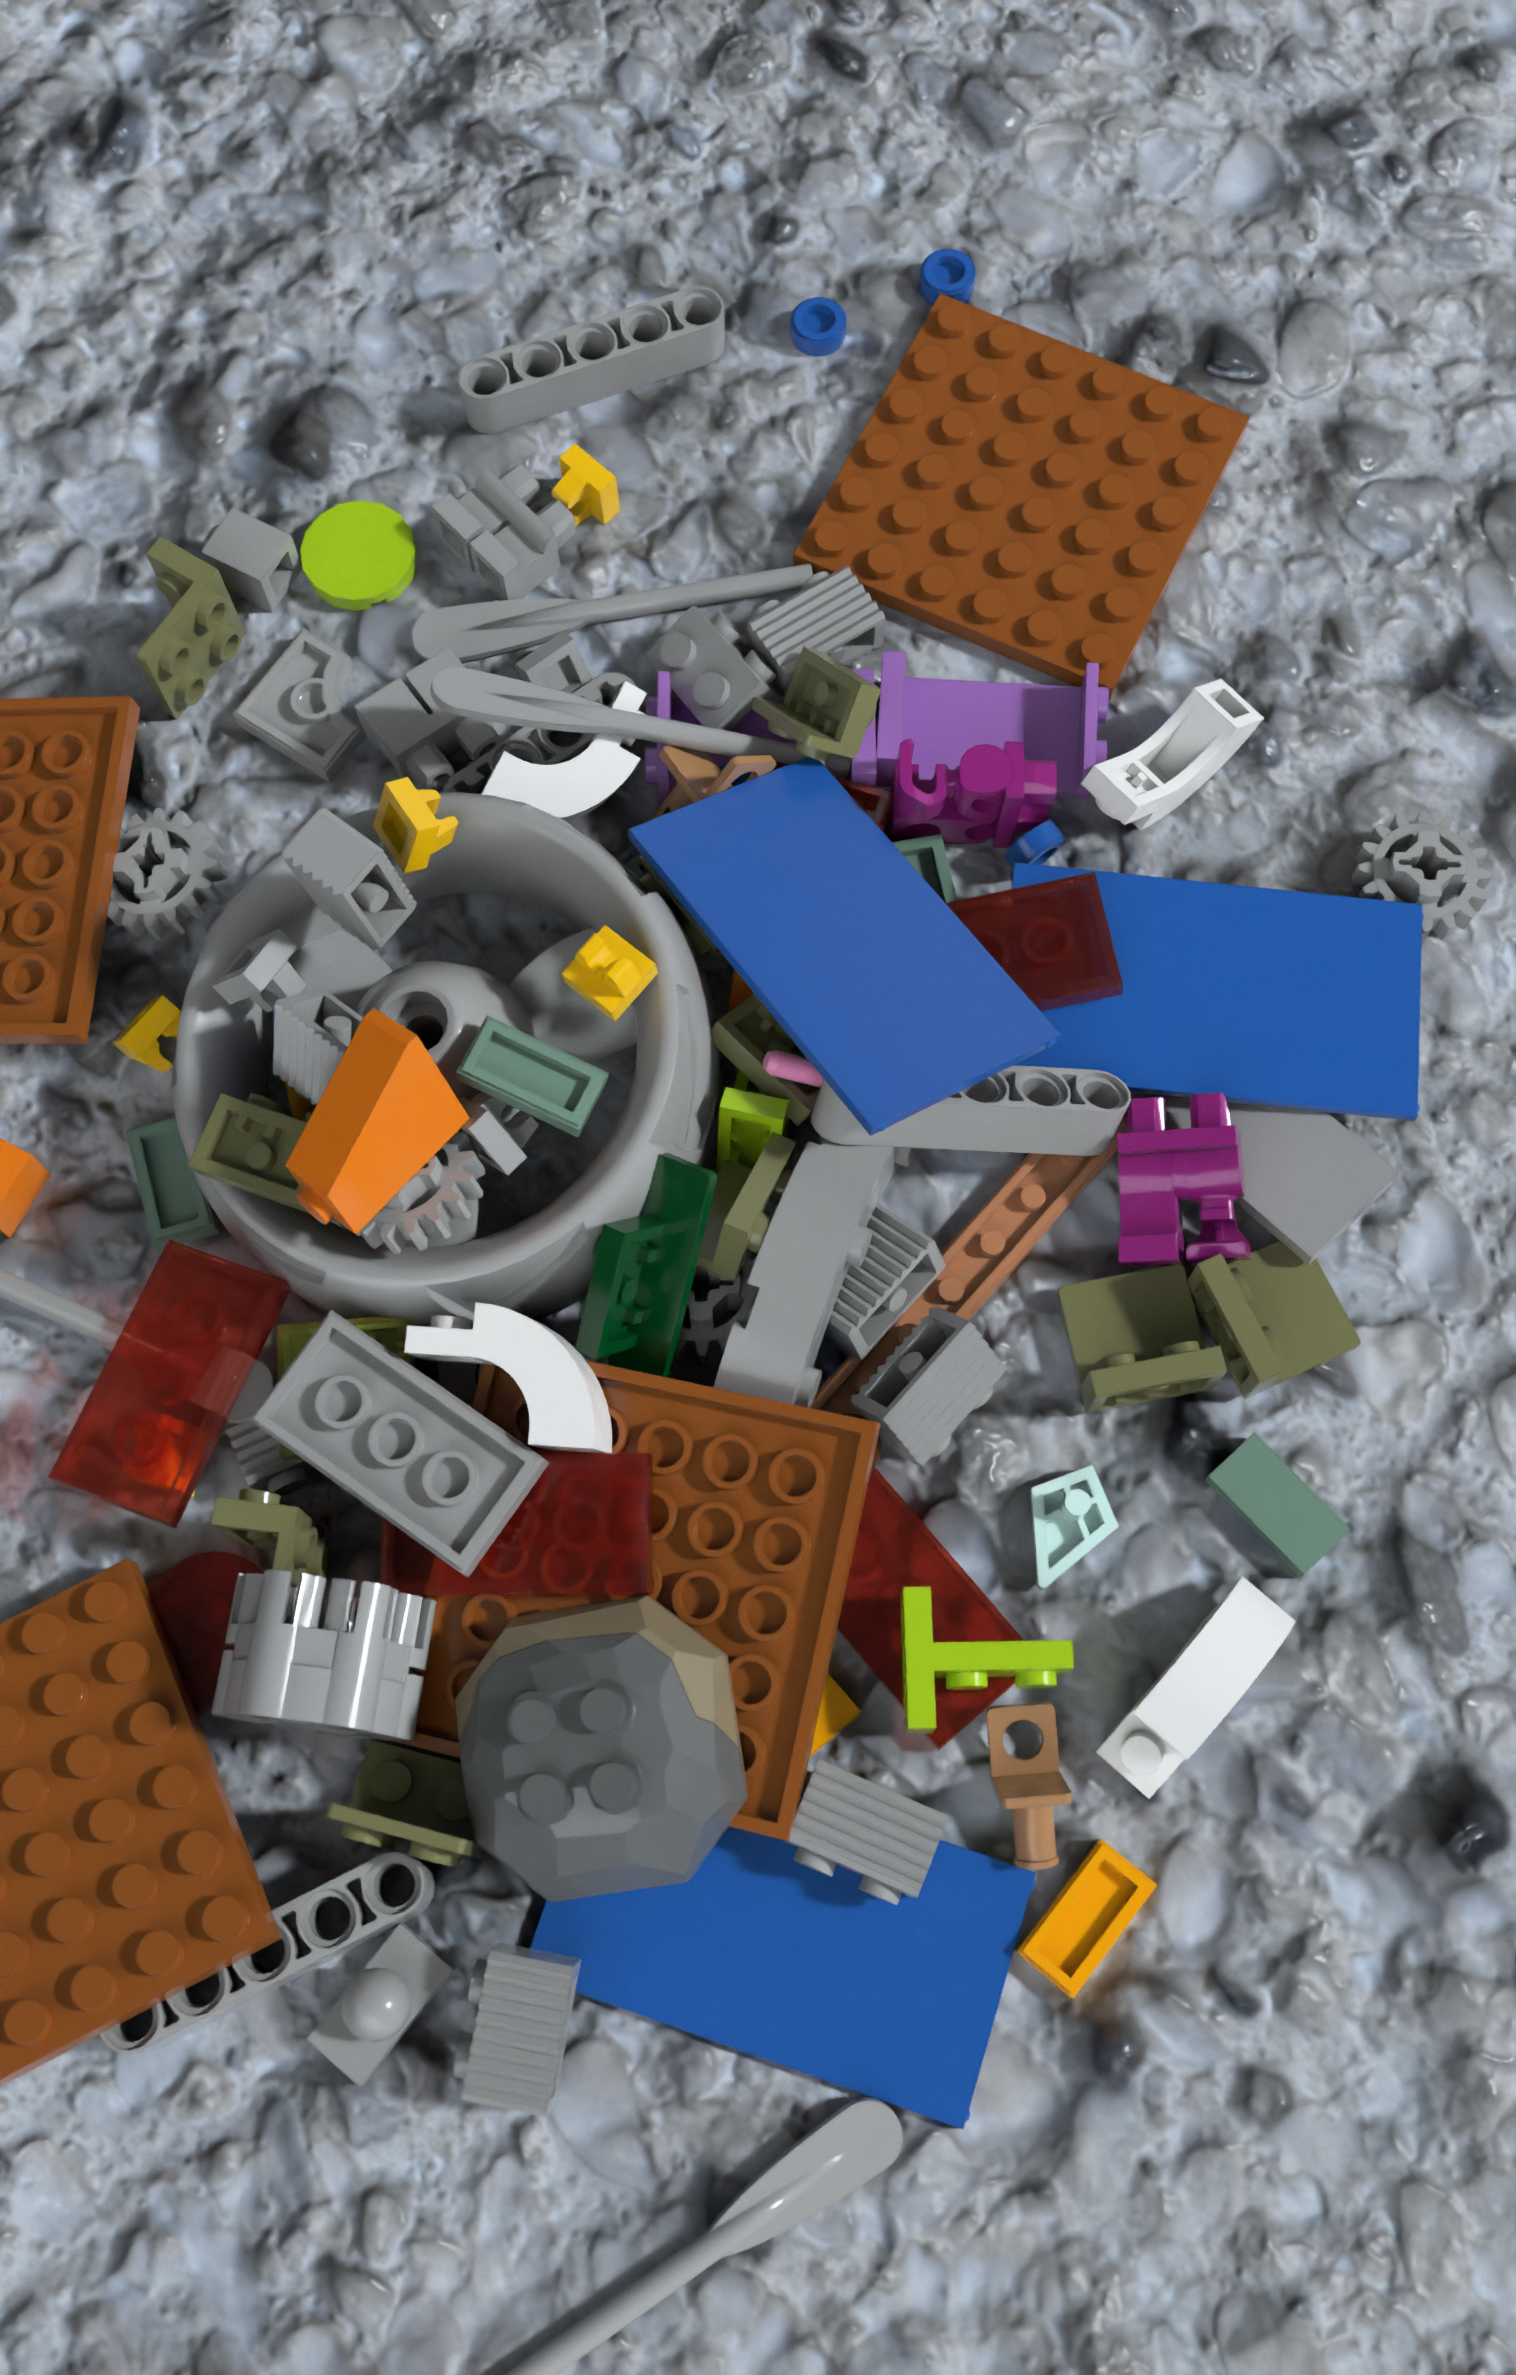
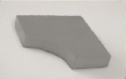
M304 628L231 714L236 725L329 783L365 739L361 728L346 715L342 706L343 686L353 669L350 656Z

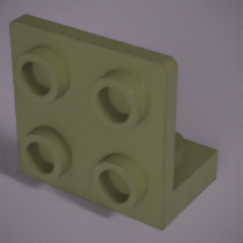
M159 536L146 552V556L157 577L155 584L167 597L172 610L139 649L136 657L165 712L178 719L188 706L196 704L202 698L209 679L224 661H229L236 655L246 632L219 570Z
M221 1093L188 1163V1167L200 1175L309 1213L295 1197L302 1188L285 1167V1164L312 1113L307 1112L303 1121L285 1115L287 1109L284 1106L264 1096L250 1093L245 1102Z
M1279 1240L1252 1252L1250 1260L1226 1263L1222 1254H1218L1198 1263L1187 1280L1192 1300L1216 1346H1221L1224 1361L1244 1399L1355 1350L1361 1343L1357 1332L1317 1259L1308 1266Z
M1181 1264L1064 1285L1058 1290L1059 1306L1086 1414L1211 1390L1227 1372L1221 1346L1205 1348L1185 1269Z
M370 1739L350 1807L329 1802L325 1817L344 1822L340 1833L342 1837L388 1849H393L396 1837L412 1840L408 1855L446 1866L459 1868L463 1855L481 1859L483 1848L472 1839L461 1764Z

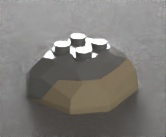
M640 1596L512 1618L455 1698L461 1766L472 1839L548 1902L690 1881L749 1798L728 1656L651 1596Z

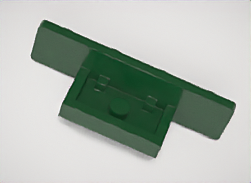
M670 1153L659 1154L646 1195L642 1215L603 1224L602 1232L593 1248L594 1267L588 1294L579 1310V1322L581 1325L576 1342V1350L594 1359L610 1355L608 1365L670 1378L716 1186L717 1175L715 1172Z

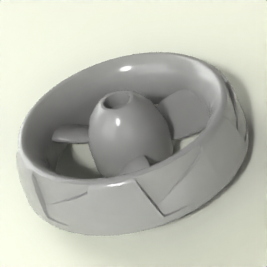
M462 792L439 793L441 800L434 816L436 819L455 816L458 825L453 840L447 846L430 855L427 868L406 874L402 872L372 827L378 807L341 819L384 850V854L388 856L387 859L392 862L391 865L399 873L398 877L403 879L402 883L406 885V889L410 891L409 894L413 896L415 901L453 893L505 895L547 908L568 919L583 930L559 941L540 954L508 986L486 971L455 963L425 961L409 964L393 971L386 961L374 950H371L367 944L362 943L356 936H352L349 930L343 929L338 922H333L329 915L322 913L283 860V852L273 855L251 875L226 903L206 933L205 946L196 962L186 989L179 1019L171 1092L178 1131L188 1163L221 1093L245 1102L250 1093L268 1098L269 1064L274 1045L272 1023L274 1010L267 1013L250 998L230 1005L212 986L248 942L279 928L298 946L287 961L307 984L301 993L323 988L361 1017H364L372 1008H375L415 1033L458 1099L462 1096L470 1100L481 1093V1091L456 1080V1071L486 1015L585 1062L613 1055L637 1042L636 1067L625 1108L612 1135L597 1158L575 1183L538 1213L510 1228L475 1240L478 1221V1199L466 1200L464 1203L472 1215L468 1221L453 1218L448 1223L452 1234L448 1239H444L437 1232L428 1235V1244L425 1250L419 1251L414 1242L408 1240L400 1254H393L385 1242L374 1249L369 1246L362 1236L347 1231L331 1221L324 1225L310 1213L208 1178L192 1170L203 1195L228 1232L264 1270L287 1289L327 1313L332 1310L348 1322L359 1326L410 1325L430 1327L431 1316L442 1315L471 1319V1329H473L475 1302L508 1308L535 1321L562 1311L585 1298L588 1294L594 1267L593 1248L602 1232L603 1224L642 1215L658 1155L670 1153L701 1166L707 1153L716 1124L722 1089L723 1053L714 1043L711 1029L719 1020L711 986L693 942L679 918L664 898L657 892L649 893L639 881L640 877L619 862L603 846L567 821L523 802L493 795ZM604 925L608 926L656 964L658 974L616 1022L564 982L561 974L574 960L576 952L593 933L597 934ZM507 1105L502 1112L503 1123L512 1119L520 1110ZM440 1157L439 1161L442 1166H448V1160Z

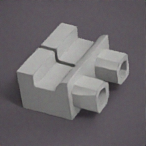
M522 464L517 465L498 478L486 467L477 477L475 487L465 495L455 499L449 493L431 506L439 539L472 572L476 571V576L500 600L523 599L560 567L558 549L576 533L573 514L559 500H553L537 514L528 508L541 498V492L534 476Z
M450 646L405 673L409 689L399 677L354 705L364 735L377 751L382 750L392 762L400 778L408 777L410 781L414 780L421 788L433 789L437 792H440L444 784L455 775L453 767L447 758L464 749L472 761H475L500 744L493 722L450 714L441 709L432 699L430 688L434 675L443 668L464 667Z

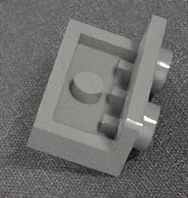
M692 604L644 655L657 672L670 671L671 688L700 723L706 727L731 731L751 710L755 696L780 703L784 699L771 683L777 677L776 672L754 650H751L748 655L745 654L738 646V643L744 636L720 612L711 618Z

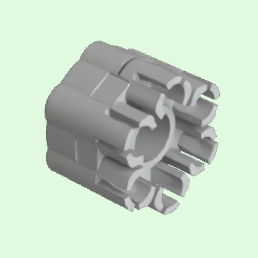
M266 1570L264 1574H238L225 1644L234 1647V1650H223L211 1715L273 1728L356 1739L414 1741L424 1677L413 1675V1671L424 1672L426 1669L437 1601L424 1599L421 1596L399 1593V1590L391 1588V1586L362 1581L360 1598L354 1597L357 1581L350 1579H332L330 1594L324 1595L327 1579L321 1576L301 1573L298 1587L290 1585L293 1574L291 1571Z

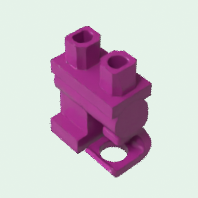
M909 738L900 743L891 783V842L941 834L944 844H978L992 838V848H1010L1015 831L1029 832L1041 823L1048 821L1049 804H1054L1057 794L1056 761L1024 760L1023 742L1005 741L1003 750L989 744L975 745L965 752L961 758L960 766H957L955 769H948L947 764H936L932 780L919 779V764H912L914 750L912 739Z
M1205 1093L1189 1096L1191 1128L1167 1130L1166 1101L1164 1098L1131 1099L1125 1122L1126 1133H1117L1121 1236H1118L1119 1263L1125 1267L1185 1264L1181 1200H1194L1200 1206L1199 1218L1202 1223V1230L1195 1242L1189 1244L1186 1248V1257L1190 1263H1200L1218 1254H1222L1225 1261L1251 1259L1250 1244L1237 1227L1235 1211L1233 1209V1201L1237 1200L1238 1197H1245L1241 1133L1236 1125H1232V1117L1224 1093Z

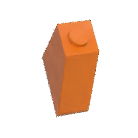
M372 1008L363 1017L285 1164V1167L302 1188L295 1196L299 1203L322 1224L326 1225L334 1218L355 1234L470 1119L419 1037L375 1008Z

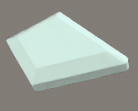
M1093 1465L1030 1489L1038 1589L1044 1590L1119 1527Z

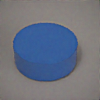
M941 249L931 253L925 258L920 269L919 287L921 294L933 305L940 293L965 303L974 291L975 265L966 254L958 250Z
M814 297L802 301L795 307L791 315V339L798 350L810 356H827L837 351L844 343L846 337V315L838 303L828 298Z
M1048 820L1017 840L1006 851L1004 859L1012 869L1014 862L1043 865L1064 846L1066 837L1053 820Z

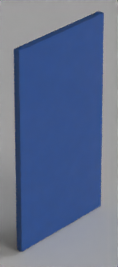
M811 757L803 758L629 829L628 839L870 1136L1028 1057L1052 1047L1058 1043L1061 1037L1056 1028L820 760Z
M1014 862L1013 870L1010 873L1012 886L1005 972L1061 1034L1057 1044L1014 1065L1105 1071L1122 1080L1130 1092L1186 1098L1196 1094L1220 1092L1224 1093L1227 1102L1407 1121H1415L1418 1117L1420 1109L1418 1104L1423 904Z
M802 1793V1795H801L800 1803H801V1801H802V1798H803V1796H804V1793ZM728 1826L693 1878L688 1882L557 1902H548L546 1900L530 1949L580 1958L581 1964L575 1992L964 2129L965 2122L970 2118L969 2107L1030 1892L1035 1888L1034 1878L1036 1872L1018 1868L1013 1864L940 1840L918 1897L911 1898L902 1894L896 1906L858 1889L863 1877L862 1875L836 1865L834 1873L830 1877L794 1861L793 1858L798 1847L785 1842V1840Z

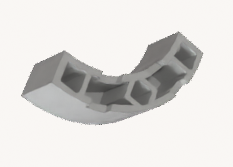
M821 1135L818 1144L810 1141L807 1142L779 1201L747 1282L750 1285L759 1287L756 1299H753L749 1304L744 1321L736 1320L732 1325L714 1388L808 1408L811 1406L822 1376V1371L813 1368L849 1266L860 1267L863 1263L873 1232L872 1229L866 1228L870 1217L892 1175L899 1165L909 1166L916 1148L843 1145L833 1143Z

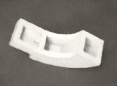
M1222 679L1195 687L1175 713L1152 736L1130 752L1094 765L1081 784L1095 797L1097 806L1106 815L1120 820L1124 825L1132 822L1139 830H1142L1166 816L1208 781L1240 748L1264 717Z
M625 681L616 692L609 707L644 714L638 709L647 693ZM595 733L587 749L577 757L552 765L529 763L504 751L481 794L523 802L568 823L572 822L604 803L633 772L641 758L620 747V744L623 743L631 747L636 738L611 733Z
M475 1302L473 1329H471V1319L442 1315L431 1316L430 1327L407 1325L404 1353L425 1361L495 1365L509 1373L520 1387L529 1411V1445L545 1450L612 1454L611 1418L601 1385L583 1356L555 1331L511 1309Z
M1242 1576L1201 1622L1195 1633L1160 1677L1104 1739L1096 1753L1150 1799L1185 1759L1188 1760L1234 1707L1276 1653L1296 1621Z

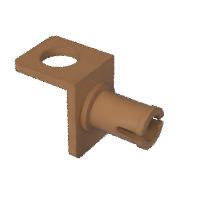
M664 746L659 752V757L672 773L677 784L661 806L656 808L652 814V820L732 788L731 783L744 773L752 771L745 782L767 774L776 766V761L771 755L736 756L721 771L708 752L679 746Z
M1050 1702L990 1706L986 1710L991 1785L1001 1808L1012 1809L1015 1842L1014 1864L1018 1868L1029 1870L1054 1867L1059 1864V1856L1056 1852L1053 1805L1072 1803L1071 1790L1060 1772L1055 1708ZM1019 1720H1028L1035 1723L1040 1728L1042 1734V1742L1038 1751L1032 1756L1025 1758L1014 1757L1006 1751L1003 1745V1735L1007 1727Z

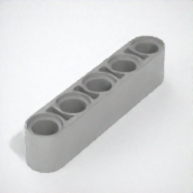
M703 286L689 287L476 356L468 360L461 367L458 376L467 421L473 429L480 433H500L708 365L719 359L726 345L723 299L711 288Z
M1012 1065L870 1136L823 1079L811 1113V1123L815 1131L823 1138L843 1145L1094 1156L1107 1151L1131 1102V1092L1122 1080L1105 1071Z
M390 1852L380 1855L272 1910L285 1945L284 1959L281 1965L273 1972L268 1973L261 1968L257 1962L255 1952L217 1972L220 1983L218 1994L207 2006L197 2002L193 1996L192 1987H189L151 2007L153 2013L152 2027L142 2039L132 2035L128 2029L127 2020L100 2033V2036L106 2046L117 2053L134 2054L162 2048L397 1927L399 1923H404L418 1916L427 1909L434 1897L436 1884L433 1872L425 1861L405 1853ZM404 1865L414 1875L415 1889L410 1900L401 1906L395 1907L384 1896V1879L392 1869ZM339 1898L348 1906L351 1918L346 1932L339 1938L332 1940L321 1929L320 1915L328 1902Z

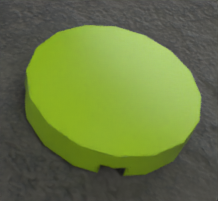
M363 500L337 504L321 513L305 531L300 548L304 574L317 596L336 608L353 611L373 609L371 604L379 603L384 599L386 603H389L398 598L412 582L418 564L413 533L403 517L384 504Z

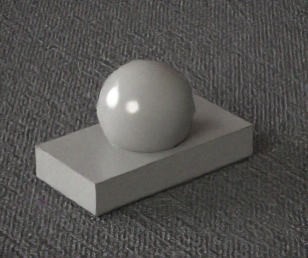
M399 1923L362 1971L349 1981L341 1997L306 2040L357 2086H363L456 1968L407 1925Z

